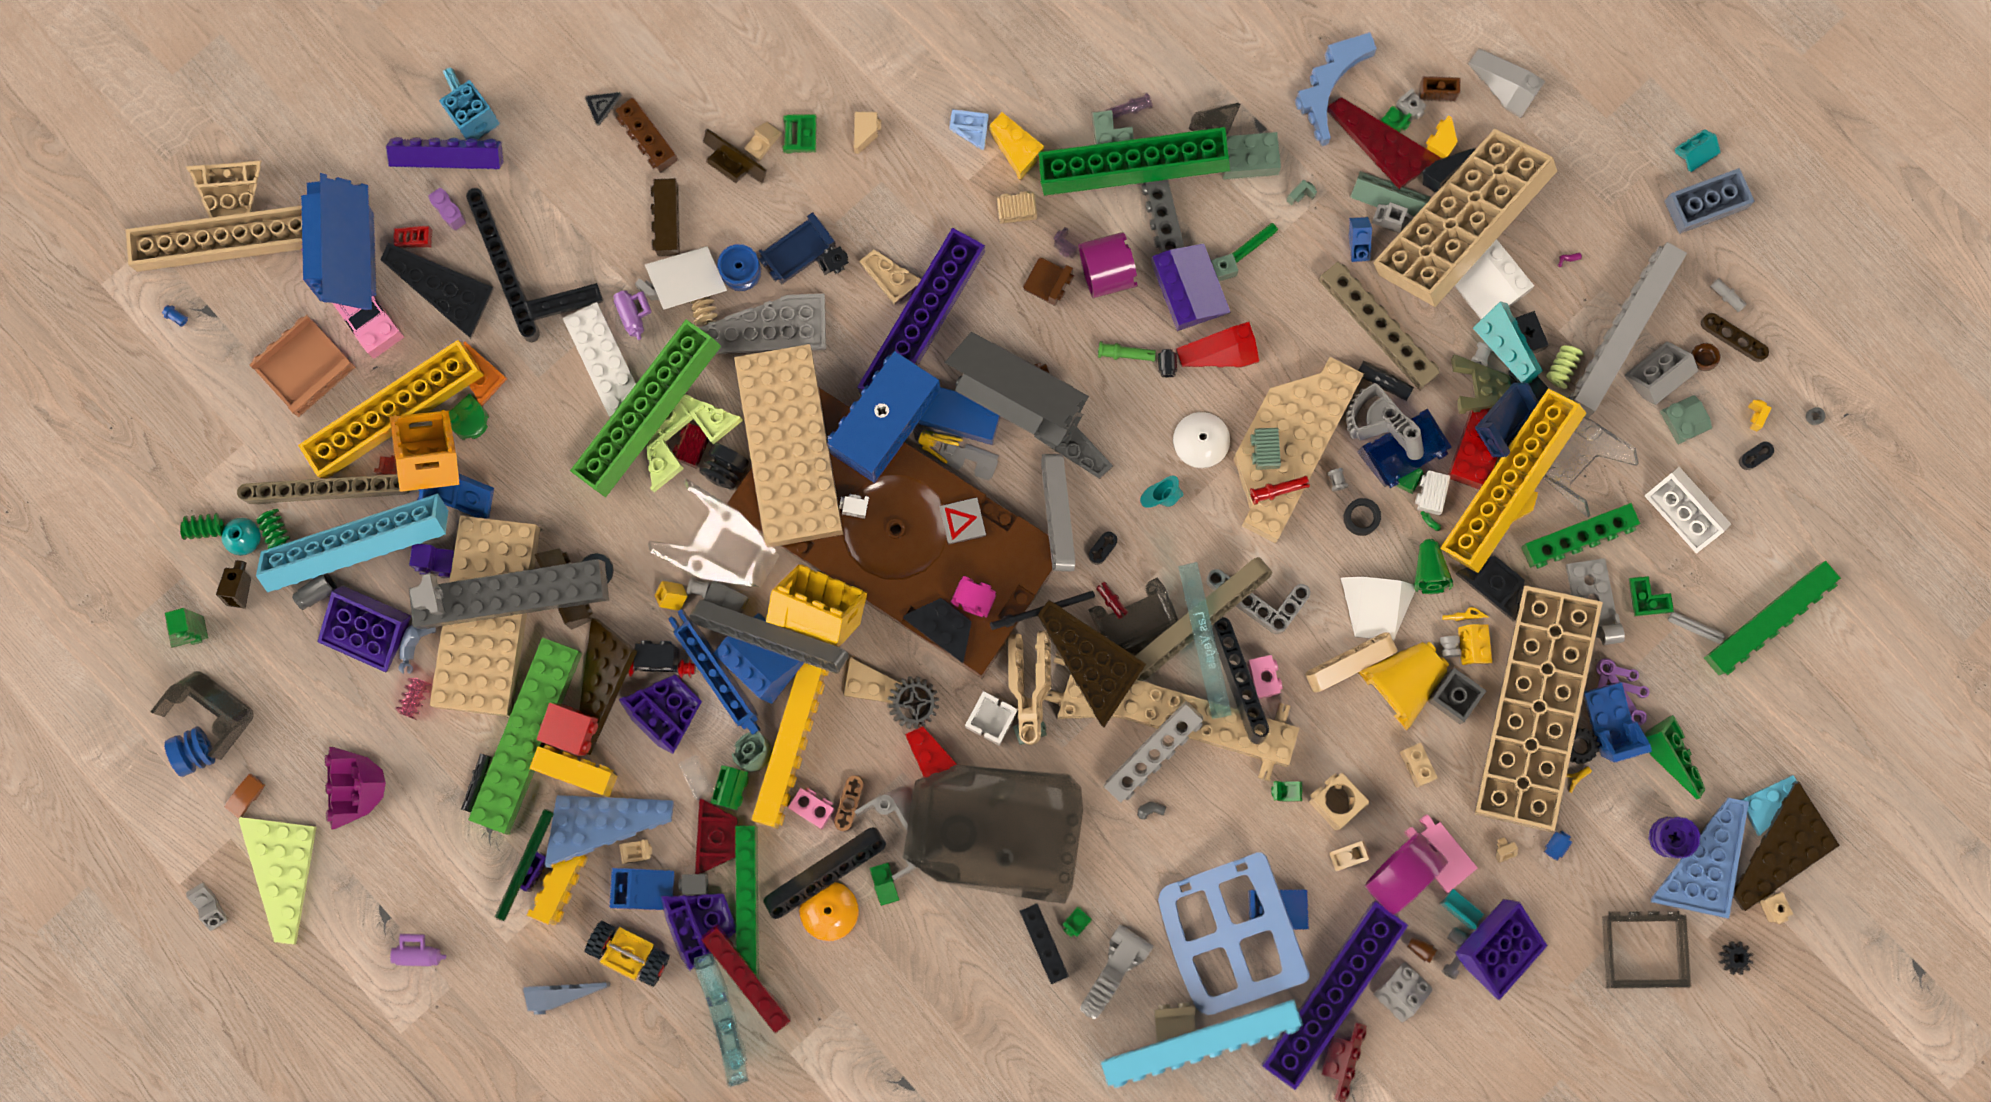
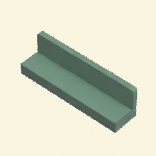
M1362 171L1358 175L1351 194L1352 199L1374 207H1378L1379 204L1389 205L1390 202L1408 209L1407 213L1414 217L1430 200L1428 195L1406 187L1398 189L1394 183Z

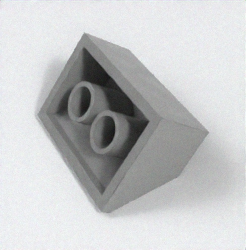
M1667 341L1627 372L1625 378L1643 399L1656 405L1697 373L1698 368L1693 354Z

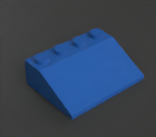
M760 613L753 617L766 622V618ZM727 636L713 653L759 699L771 704L804 664V662Z

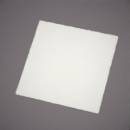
M707 246L645 264L663 310L727 291Z

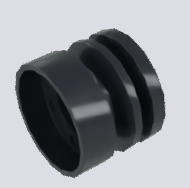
M715 443L708 453L714 459V462L704 460L703 463L708 468L700 467L699 473L705 476L711 483L734 491L736 485L730 480L739 482L740 479L734 472L744 473L749 460L734 450Z

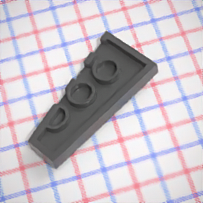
M1078 427L1075 429L1066 448L1058 447L1038 435L1034 436L1098 479H1101L1113 467Z

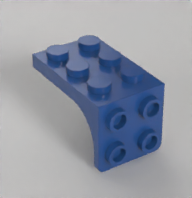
M458 473L459 485L418 489L419 497L417 500L439 494L446 506L476 518H490L494 488Z

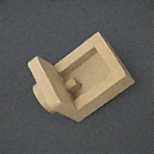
M648 839L619 845L622 864L646 861L651 858L652 847L648 844Z

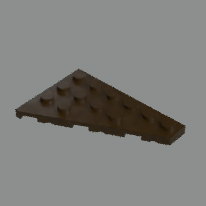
M1048 600L1038 614V618L1099 724L1105 728L1146 666V663Z
M592 618L590 623L579 711L598 718V728L596 733L592 735L590 741L591 748L586 753L588 755H591L637 654L636 649L596 618Z
M1799 781L1792 783L1793 786L1774 815L1766 835H1763L1759 847L1756 848L1750 859L1747 870L1741 875L1739 884L1734 888L1733 897L1743 911L1751 908L1840 846Z

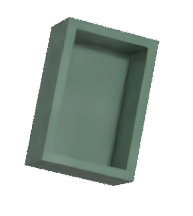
M1277 132L1227 136L1230 171L1222 172L1223 180L1279 175L1281 162Z

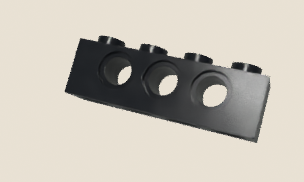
M1038 903L1020 910L1019 912L1050 984L1052 985L1068 978V972Z

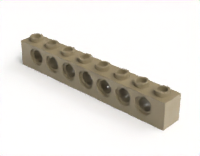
M1336 262L1321 275L1319 282L1418 390L1421 391L1440 373L1439 367L1435 362L1430 361L1426 357V353L1422 348L1417 347L1413 343V339L1408 333H1404L1400 329L1399 323L1387 315V310L1374 301V296L1362 288L1361 282L1349 274V269L1344 264L1341 265L1339 262ZM1338 281H1345L1347 286H1340L1338 284ZM1356 294L1360 300L1355 301L1350 295ZM1363 309H1371L1372 314H1366ZM1376 322H1382L1385 328L1377 327ZM1390 335L1395 336L1398 341H1397V342H1392V341H1390V340H1389V336H1390ZM1407 349L1410 352V356L1403 355L1401 350ZM1420 363L1423 366V370H1417L1414 364Z

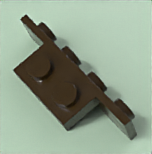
M708 128L705 130L703 143L715 151L707 158V164L734 183H737L746 174L761 184L764 182L767 170L762 165L756 163Z

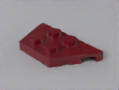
M699 799L695 874H702L736 858L735 826H738V818L704 799Z

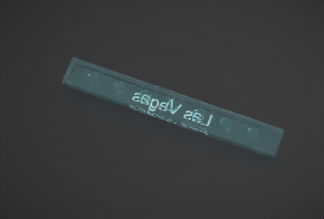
M1198 562L1178 566L1212 719L1232 715Z

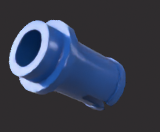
M167 305L162 311L165 319L169 318L180 327H183L188 321V317L175 310L173 305Z

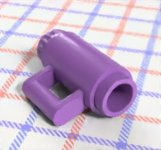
M626 290L620 291L614 295V304L624 328L631 337L635 336L638 340H641V334L644 332L641 318L651 314L652 310L643 291L633 296ZM636 299H639L643 312L641 313L638 312L634 303Z
M400 934V946L393 947L390 954L391 963H395L396 966L431 967L432 965H439L440 960L447 957L441 954L439 948L425 946V934ZM405 942H420V946H405Z

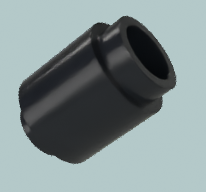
M1163 349L1161 353H1158V372L1163 378L1176 376L1177 353L1173 352L1172 349Z

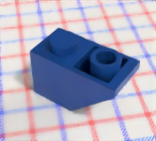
M1368 217L1349 218V243L1352 262L1370 261L1372 226Z

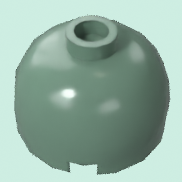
M748 732L740 737L735 744V753L732 752L733 761L740 768L754 772L761 770L769 763L772 748L770 742L760 732L754 735Z

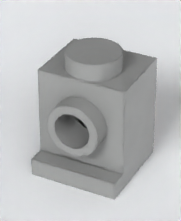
M1413 88L1398 99L1396 104L1398 110L1406 116L1408 113L1412 114L1409 121L1415 118L1417 120L1425 114L1424 110L1427 106L1415 94Z

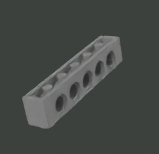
M1185 701L1105 781L1104 787L1120 803L1124 799L1128 801L1135 793L1133 790L1138 785L1142 787L1148 780L1147 776L1151 772L1156 773L1162 766L1161 762L1165 758L1167 760L1170 759L1176 752L1174 749L1179 744L1183 746L1189 739L1188 735L1192 731L1197 732L1202 727L1203 716L1189 702ZM1181 721L1186 722L1188 727L1181 730L1177 727V723ZM1166 735H1170L1174 738V741L1166 743L1163 738ZM1152 749H1157L1160 751V755L1153 757L1149 752ZM1144 763L1147 768L1141 771L1136 768V765ZM1129 776L1133 779V782L1125 784L1122 779Z

